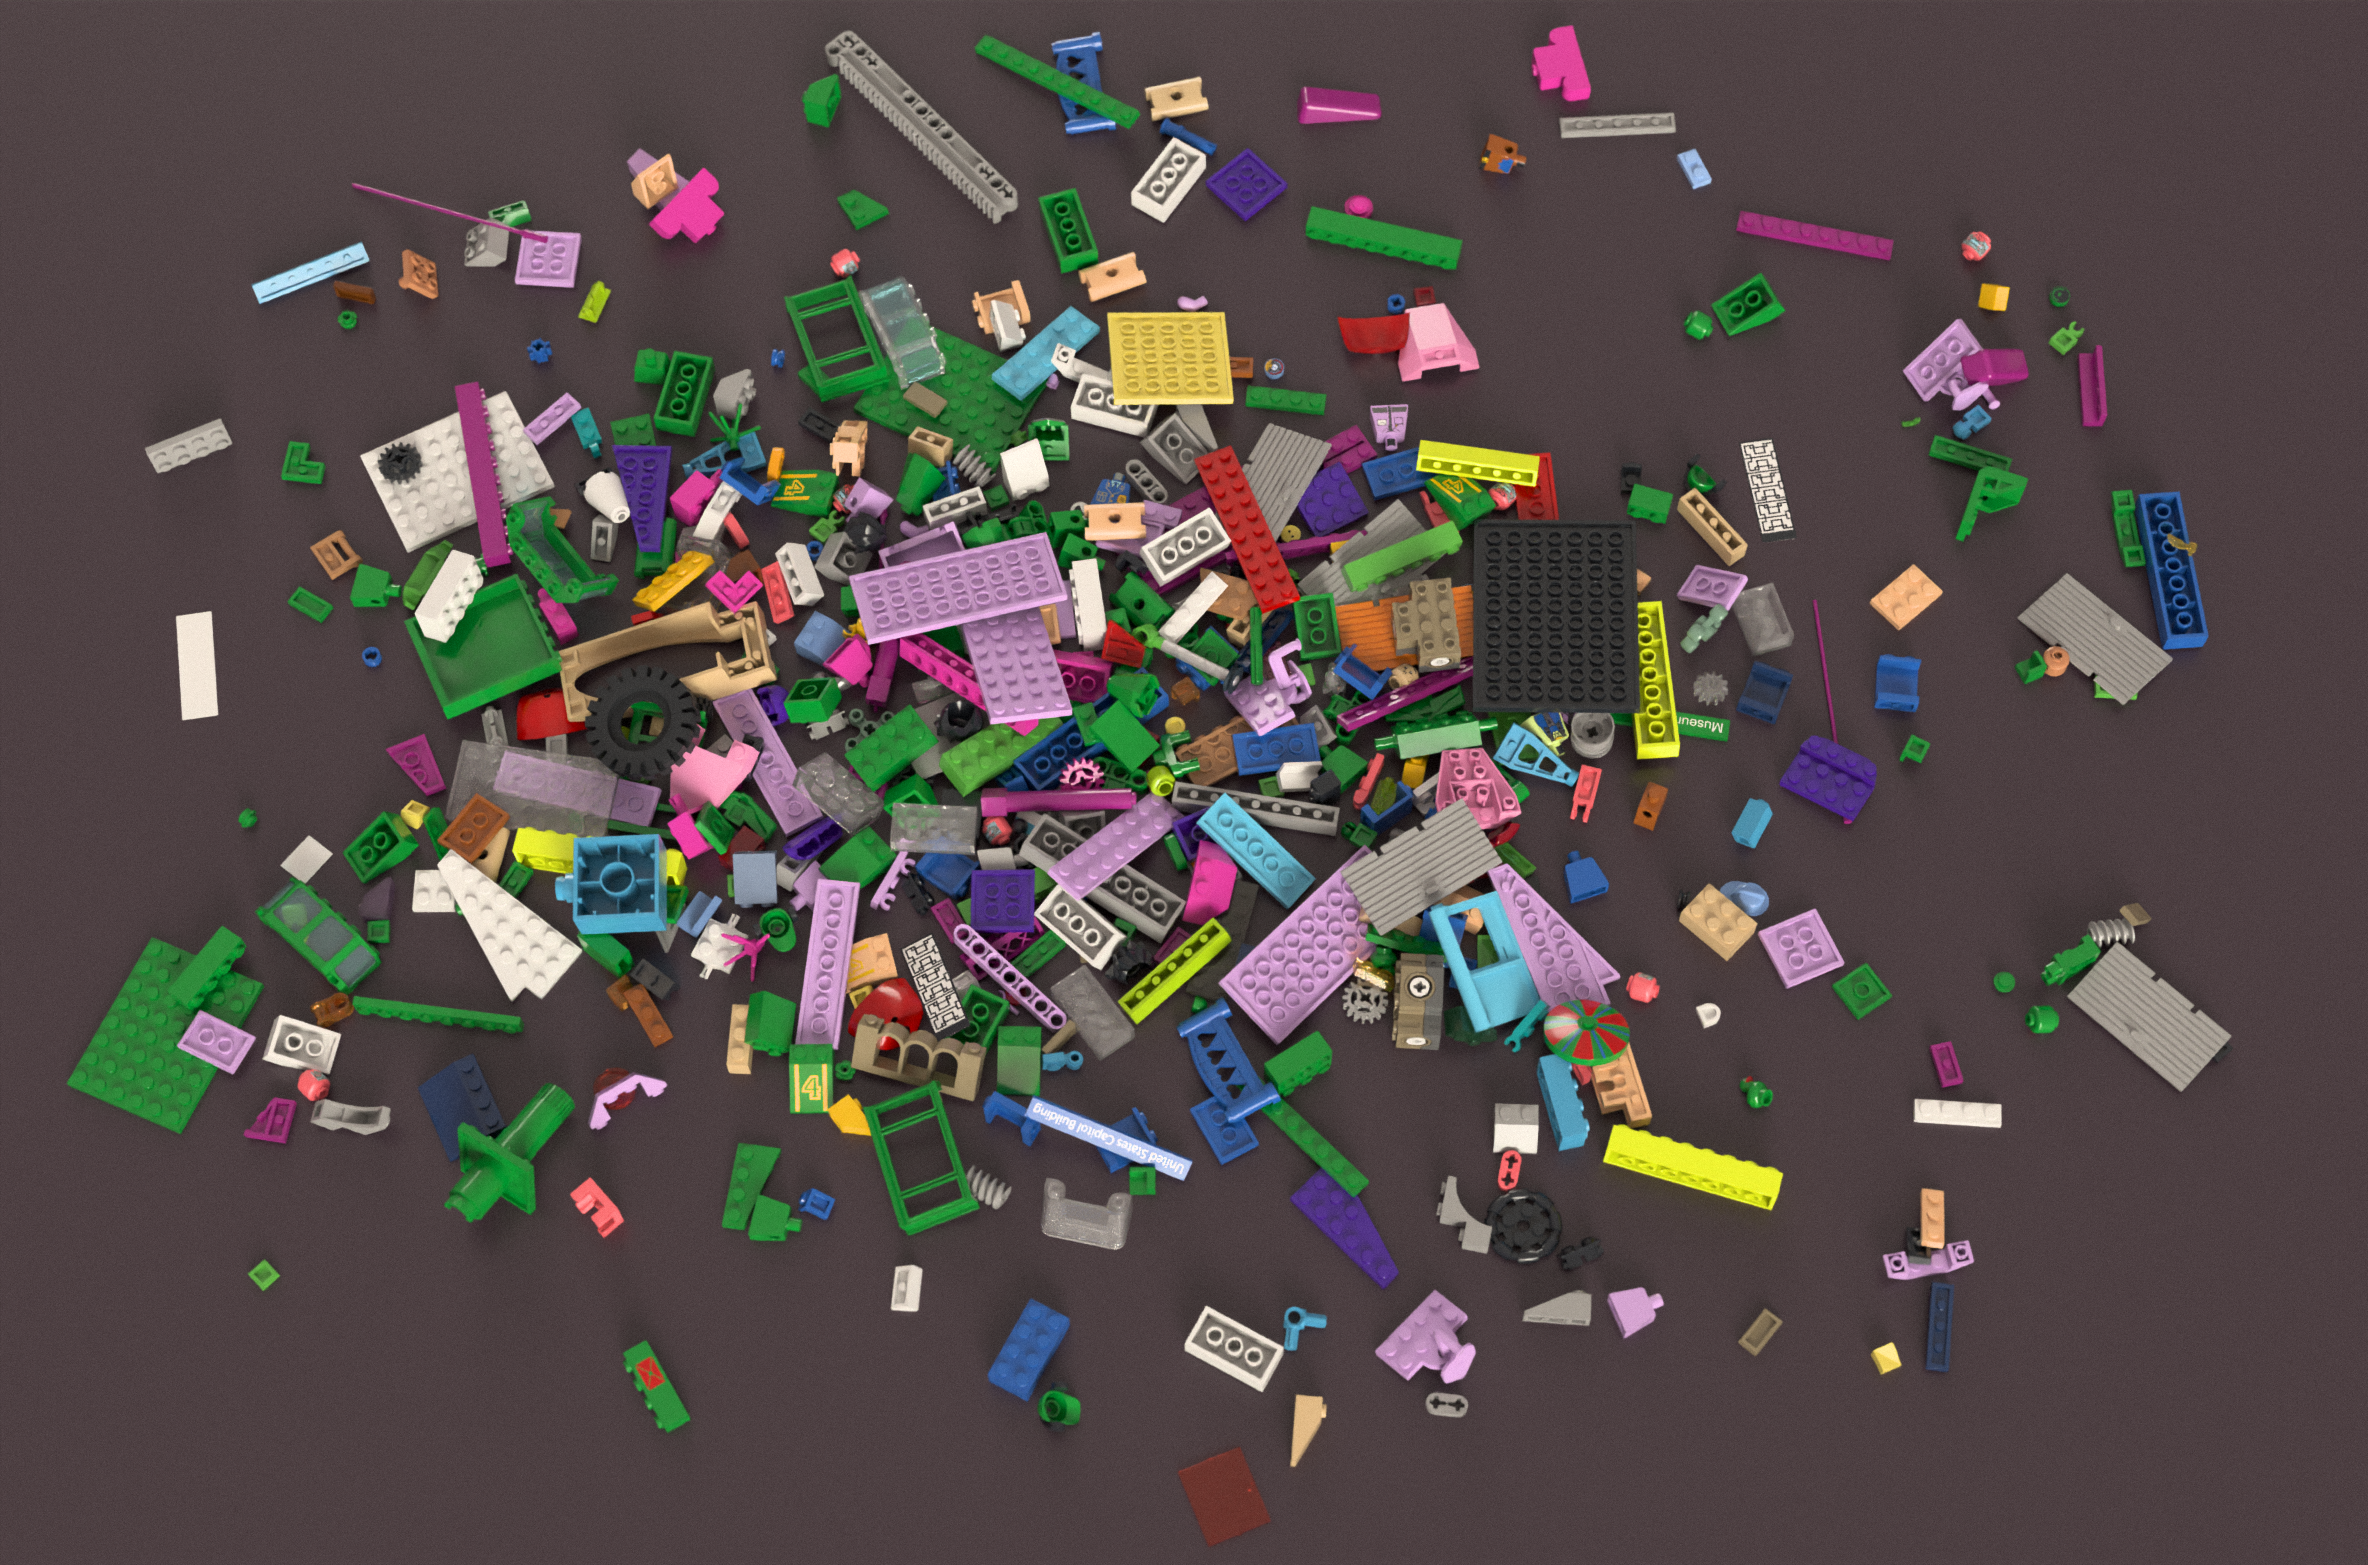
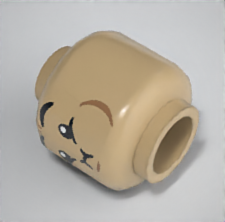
M1401 664L1391 671L1392 675L1389 678V685L1393 690L1408 685L1419 679L1418 671L1410 664Z

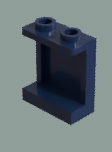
M1754 661L1736 711L1775 725L1793 674H1790L1785 669L1771 667L1765 662Z

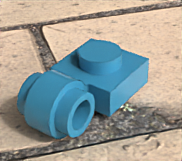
M1977 405L1963 416L1962 419L1965 422L1960 420L1953 426V433L1959 439L1965 440L1972 433L1970 429L1976 433L1989 424L1992 418Z
M1071 1051L1068 1054H1064V1052L1042 1054V1070L1056 1071L1064 1067L1065 1064L1068 1068L1077 1070L1082 1066L1083 1056L1078 1051Z

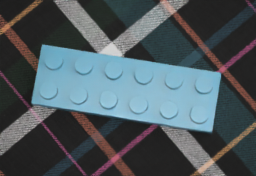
M1070 306L992 374V380L1022 401L1057 370L1051 359L1058 343L1078 352L1100 332V327Z
M1226 793L1196 822L1286 909L1290 908L1316 879Z

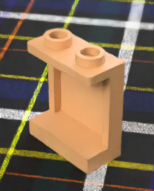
M1019 280L1011 282L1012 288L981 297H979L978 292L974 293L975 300H972L973 309L979 313L977 317L980 328H984L985 334L994 332L989 317L990 304L993 300L1012 304L1014 310H1018L1020 316L1018 325L1031 322L1030 311Z

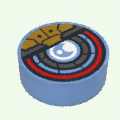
M1279 359L1268 360L1265 363L1264 370L1266 376L1271 379L1280 378L1284 374L1283 362Z

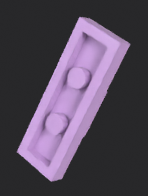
M566 393L525 427L523 432L538 445L581 408V405Z
M901 849L871 900V908L876 910L880 904L882 909L886 911L890 909L885 900L889 899L894 902L896 898L893 894L887 892L890 887L894 889L900 879L897 877L899 871L901 870L903 875L908 876L907 873L910 871L905 868V865L914 867L916 864L914 860L906 859L907 851Z

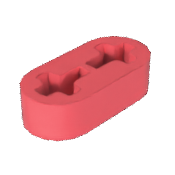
M728 512L723 520V524L737 546L742 549L750 544L749 540L733 514Z
M1509 1150L1503 1154L1497 1185L1504 1192L1515 1189L1518 1181L1521 1156L1514 1150ZM1510 1157H1514V1161H1516L1513 1163L1512 1169L1508 1168L1509 1161H1506ZM1507 1173L1511 1174L1510 1181L1513 1182L1509 1183V1186H1505V1182L1501 1181L1506 1179Z

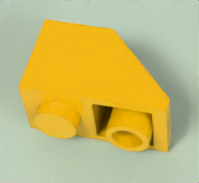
M1429 754L1406 758L1402 777L1404 785L1416 789L1423 784Z
M848 1094L828 1109L829 1116L842 1132L871 1136L866 1116L861 1111L863 1107L856 1098L852 1099Z

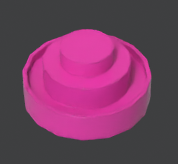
M1352 196L1345 203V214L1369 219L1373 213V204L1365 196Z

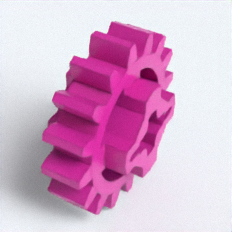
M1081 757L1080 762H1077L1074 758L1072 765L1068 762L1066 763L1067 770L1061 769V772L1064 774V776L1059 777L1060 782H1063L1060 785L1061 790L1102 789L1099 784L1105 783L1104 779L1100 778L1104 773L1102 770H1099L1100 766L1098 764L1093 765L1092 759L1086 762L1084 757ZM1082 768H1088L1090 770L1086 772L1082 770ZM1080 777H1084L1083 783L1080 784Z

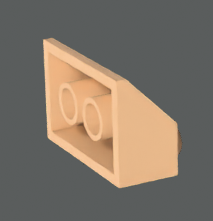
M1464 885L1433 905L1443 903V906H1450L1485 894ZM1472 908L1460 912L1468 915L1465 930L1476 935L1484 922L1480 910Z

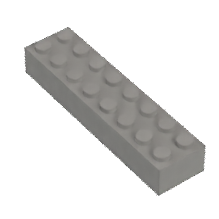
M1044 813L1024 841L1019 855L1048 873L1052 866L1082 845L1087 839ZM1127 864L1085 896L1120 919L1135 925L1136 929L1160 944L1187 903Z

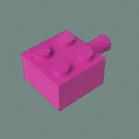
M718 469L710 479L696 470L670 497L675 517L688 527L698 525L706 507L715 495L716 489L722 484L723 480L719 478L722 474L721 469Z
M680 793L668 799L678 816L667 824L670 827L671 834L679 842L683 854L688 859H691L712 849L713 846L694 826L703 805L688 809Z

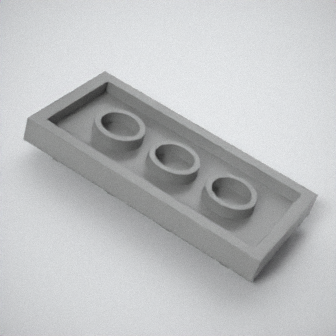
M220 418L149 446L145 450L156 472L161 473L169 471L178 465L187 464L198 457H204L218 449H224L233 443Z

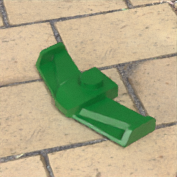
M1459 685L1457 688L1434 699L1432 695H1428L1408 706L1384 715V720L1416 721L1419 718L1436 719L1437 715L1445 714L1466 704L1461 686Z
M733 791L719 806V808L726 809L723 817L741 828L747 822L766 843L769 842L776 831L777 824L754 802L751 796L744 792Z

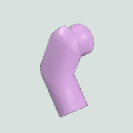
M1204 296L1196 300L1180 297L1177 301L1178 306L1188 312H1195L1208 304Z
M903 521L900 524V531L909 538L929 531L927 525L917 528L908 521Z

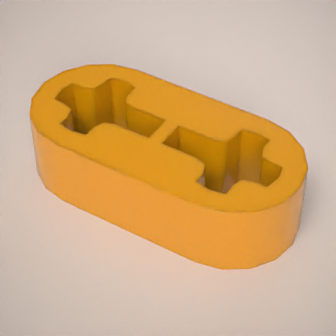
M773 447L767 473L768 482L772 480L779 482L784 462V448Z

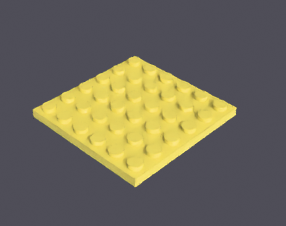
M1224 312L1107 313L1114 405L1233 404L1234 398Z

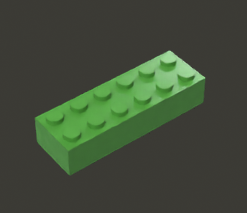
M1058 717L1039 719L1038 726L1026 736H1023L1005 723L991 724L942 754L939 767L964 797L1013 767L1015 759L1057 730L1063 723Z

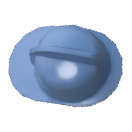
M1731 881L1720 889V893L1749 916L1761 915L1768 908V895L1756 883Z

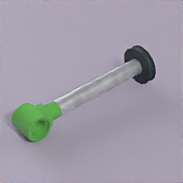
M1148 623L1139 626L1131 634L1144 646L1151 649L1154 647L1224 681L1223 692L1228 690V694H1232L1241 681L1244 671L1243 667L1238 668V664H1235L1229 671L1161 637L1156 627ZM1143 632L1146 633L1147 639L1143 637Z

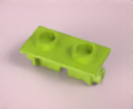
M597 281V283H594L578 318L597 323L611 293V290L604 288L603 282Z

